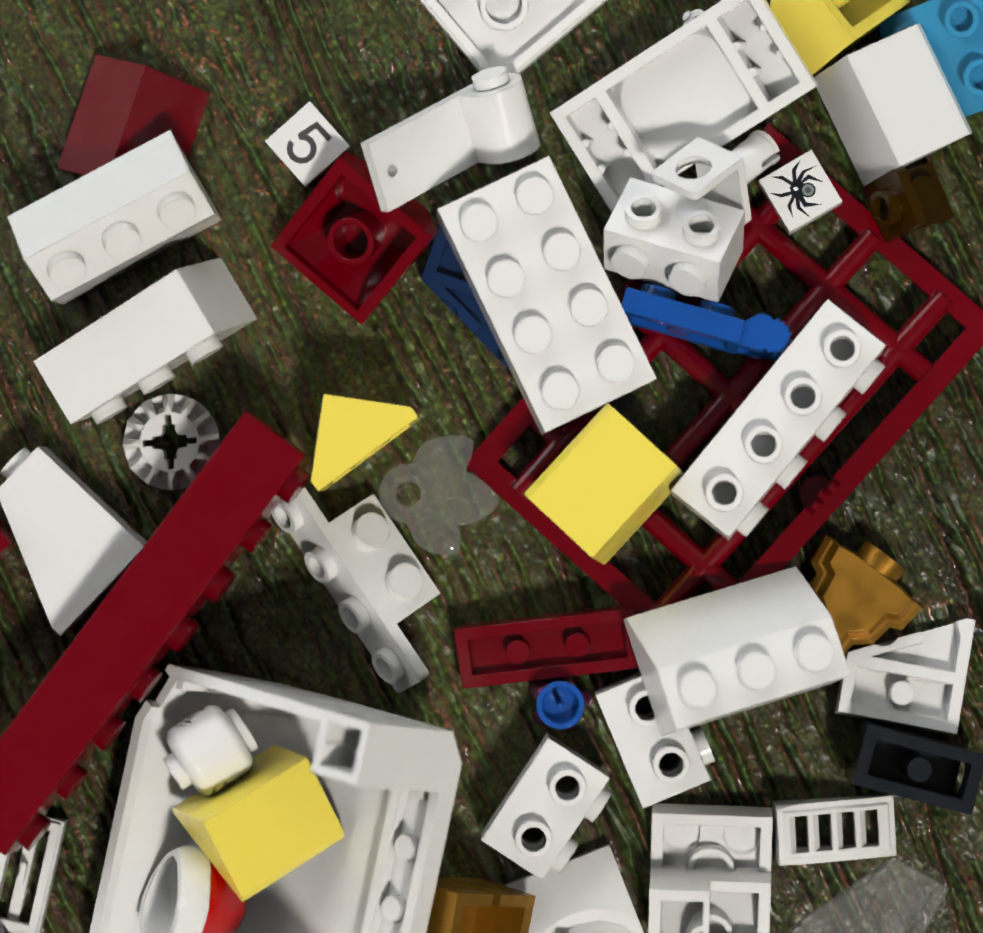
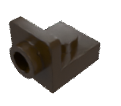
M932 161L907 170L903 166L892 169L863 187L869 201L871 215L879 225L886 243L941 225L954 217Z

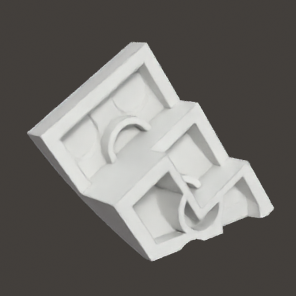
M665 803L652 805L648 933H770L773 807Z

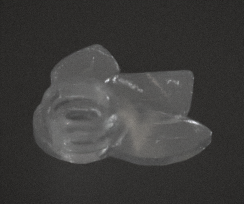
M448 435L425 442L417 451L412 463L401 464L392 468L386 473L380 483L379 500L385 513L393 520L407 524L415 543L433 554H458L461 546L459 526L481 521L491 514L500 502L495 492L484 481L472 473L465 472L474 448V441L468 437ZM412 482L419 487L421 495L416 504L405 505L399 501L397 490L401 484Z

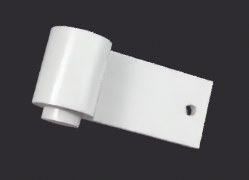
M504 66L491 67L479 71L472 76V84L362 142L361 147L381 211L390 212L477 163H508L522 159L538 150L540 141L521 75L508 73L507 68Z

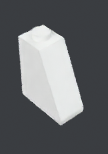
M38 446L32 453L24 447L11 458L0 472L6 479L0 486V502L50 625L61 636L69 633L113 587L147 541L48 447Z

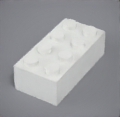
M549 156L437 209L436 218L541 435L657 379Z

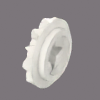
M164 394L144 401L127 420L122 446L130 469L145 483L160 489L179 490L189 487L219 447L220 437L214 418L202 404L187 396ZM171 415V422L175 425L177 434L186 435L187 438H197V443L187 444V447L177 449L174 469H170V460L167 459L165 450L155 449V446H146V440H154L155 437L164 435L165 425H168L167 416Z

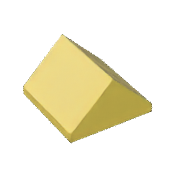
M323 394L311 476L312 484L317 491H325L421 418L413 408L408 406Z
M607 402L528 488L524 495L590 557L605 565L671 494L672 488L685 473Z
M273 745L253 757L254 765L252 770L211 796H204L197 792L173 807V814L242 903L344 838V830L316 774L310 772L312 766L308 758L277 745Z

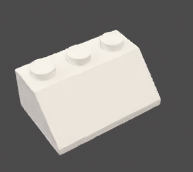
M171 130L7 216L24 261L50 300L62 305L222 220Z
M796 566L624 619L661 737L820 688L851 675L832 616Z

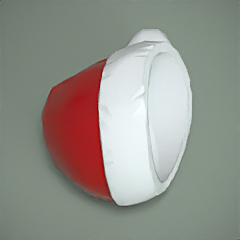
M197 844L185 845L167 853L150 877L141 900L139 912L140 932L235 933L245 918L247 900L243 903Z

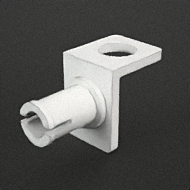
M761 130L753 131L747 139L731 151L697 137L653 170V180L692 200L704 198L745 210L744 225H746L752 219L747 184L767 168L778 163L780 155L776 153L780 150L775 140ZM695 164L697 178L686 179L677 175L681 168Z

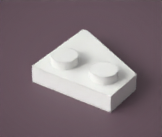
M963 619L924 632L920 631L892 641L847 652L845 658L851 675L840 680L834 713L949 736L956 735L976 620Z

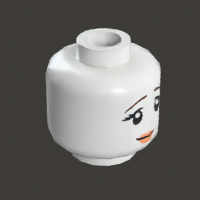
M210 704L168 731L167 742L172 753L165 757L163 761L182 790L193 784L199 793L204 796H211L247 775L254 765L251 753L259 748L233 707L224 712L217 705Z

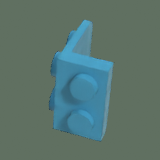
M930 0L894 14L880 25V34L882 39L920 23L965 118L983 111V0Z

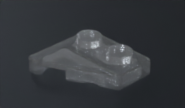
M891 857L791 926L788 933H925L949 888L901 860Z

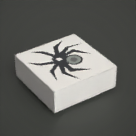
M812 149L760 179L758 182L789 235L842 205L843 202Z

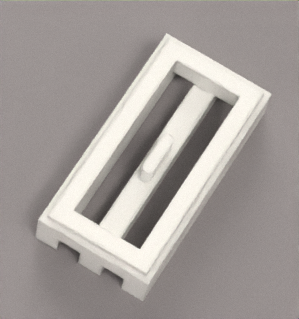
M45 816L52 822L47 829L50 833L29 923L21 922L20 919L38 842L29 851L23 847L7 918L0 917V925L5 932L42 933L68 819ZM0 853V899L11 853L5 856Z

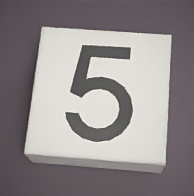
M310 101L265 140L266 144L305 188L331 167L340 156L351 149L348 143Z

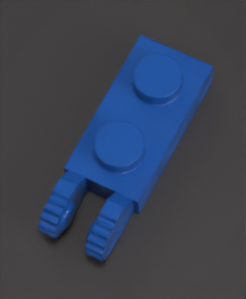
M642 284L640 290L626 287L621 304L630 324L633 326L755 360L763 358L765 362L771 361L773 363L788 348L787 344L791 343L789 339L792 334L789 332L790 327L785 325V321H779V318L773 320L772 316L759 313L745 321L734 317L736 311L727 305L701 300L699 307L679 302L675 300L677 294L674 291L658 285Z

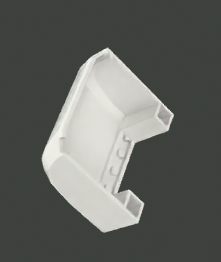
M168 664L165 671L170 676L155 701L145 700L134 719L89 933H141L139 927L141 900L149 879L158 864L171 850L185 845L197 844L173 814V807L199 791L193 784L182 790L163 759L172 753L167 742L168 731L210 704L217 705L224 712L232 707L235 709L258 745L259 749L251 753L252 757L273 745L307 757L312 766L310 772L316 774L344 830V838L247 899L245 918L235 933H426L462 766L453 731L289 685L220 671Z

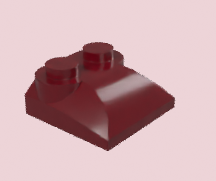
M346 152L333 164L271 244V247L362 325L417 258L430 247L439 230L426 208L415 199L390 212L381 211L366 161Z

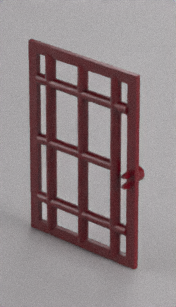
M768 123L762 130L769 134L779 147L780 151L776 154L780 155V160L776 164L780 168L803 155L798 148L777 131L775 125ZM827 175L843 201L842 205L831 210V212L858 236L827 271L775 226L779 218L767 198L757 209L750 204L752 219L744 225L743 251L735 268L759 243L810 288L781 321H785V325L790 327L789 332L792 334L789 339L791 343L828 299L886 345L882 354L878 357V360L886 367L863 395L853 388L838 406L847 415L825 442L814 436L802 450L800 455L808 462L786 489L775 483L761 502L769 508L768 512L898 367L917 383L830 480L822 476H813L803 482L799 489V500L804 507L803 511L740 581L725 569L722 563L746 538L737 530L728 541L717 533L702 548L657 508L641 526L687 567L659 599L653 602L609 561L603 565L590 557L524 495L528 488L605 405L541 435L524 398H522L463 463L464 468L468 472H473L620 605L635 604L637 614L690 599L705 583L716 591L782 571L983 346V310L901 238L886 243L880 227L873 219L871 212L829 175ZM875 252L879 253L928 296L925 302L898 332L892 329L845 287ZM628 279L616 293L620 304H622L626 287L640 290L642 284L653 283L639 279ZM680 294L675 300L699 307L700 301L707 299ZM947 313L965 330L940 358L932 364L915 348ZM636 327L644 334L639 343L649 364L663 351L714 396L663 453L682 469L731 413H735L749 396L748 394L767 374L777 360H774L772 363L771 361L765 362L763 358L760 360L748 358L729 378L688 341ZM619 398L609 402V404L613 406ZM531 427L547 443L515 478L498 462Z

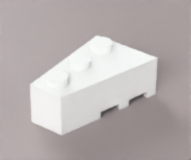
M220 257L174 270L33 362L70 424L92 417L96 425L128 407L124 400L125 397L139 389L146 395L165 385L176 377L172 371L174 368L188 360L192 365L214 354L223 347L221 340L257 320V317Z

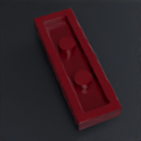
M636 605L457 625L454 629L462 689L637 669L639 666L624 623L625 618L637 615Z

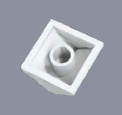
M920 23L846 55L814 77L818 83L816 88L863 186L868 185L892 169L905 167L973 133Z

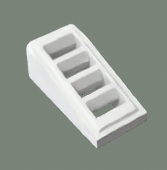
M892 794L772 801L775 861L779 866L897 856L894 798ZM866 810H877L878 843H867ZM853 812L854 844L843 845L842 813ZM829 814L831 845L820 846L818 815ZM806 816L807 847H796L795 817Z

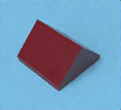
M96 54L57 168L82 177L171 130L186 158L189 160L211 94L148 66Z

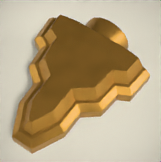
M826 534L810 559L815 574L809 585L832 616L844 655L852 645H873L889 628L903 630L923 608L916 599L912 598L897 583L906 570L887 554L867 541L864 542L856 553Z

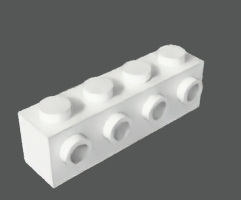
M827 299L672 488V496L728 541L737 530L747 537L768 512L769 508L761 501L775 483L786 489L807 464L808 461L800 453L811 439L817 436L825 442L847 415L846 412L838 407L853 388L863 395L886 366L878 360V357L882 354L886 345Z

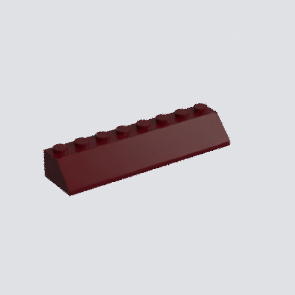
M246 411L243 413L0 737V853L4 856L18 851L21 846L29 851L41 839L52 822L45 817V814L58 797L67 801L81 786L89 773L82 767L84 762L96 747L104 752L117 738L126 723L119 718L120 714L132 698L141 702L148 696L163 674L156 668L170 648L178 653L188 643L200 625L193 617L207 599L216 603L224 595L237 576L230 569L244 549L252 554L259 548L274 526L268 520V517L281 500L287 504L293 502L309 481L311 474L304 469L312 458L265 420Z

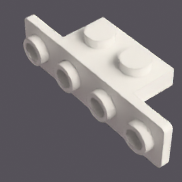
M305 487L290 504L281 500L271 513L275 522L283 531L290 533L304 554L305 565L314 579L325 585L338 605V613L344 625L350 631L357 634L372 655V664L377 674L385 682L391 684L398 693L429 676L428 669L397 623L441 593L374 493L331 522L327 521Z

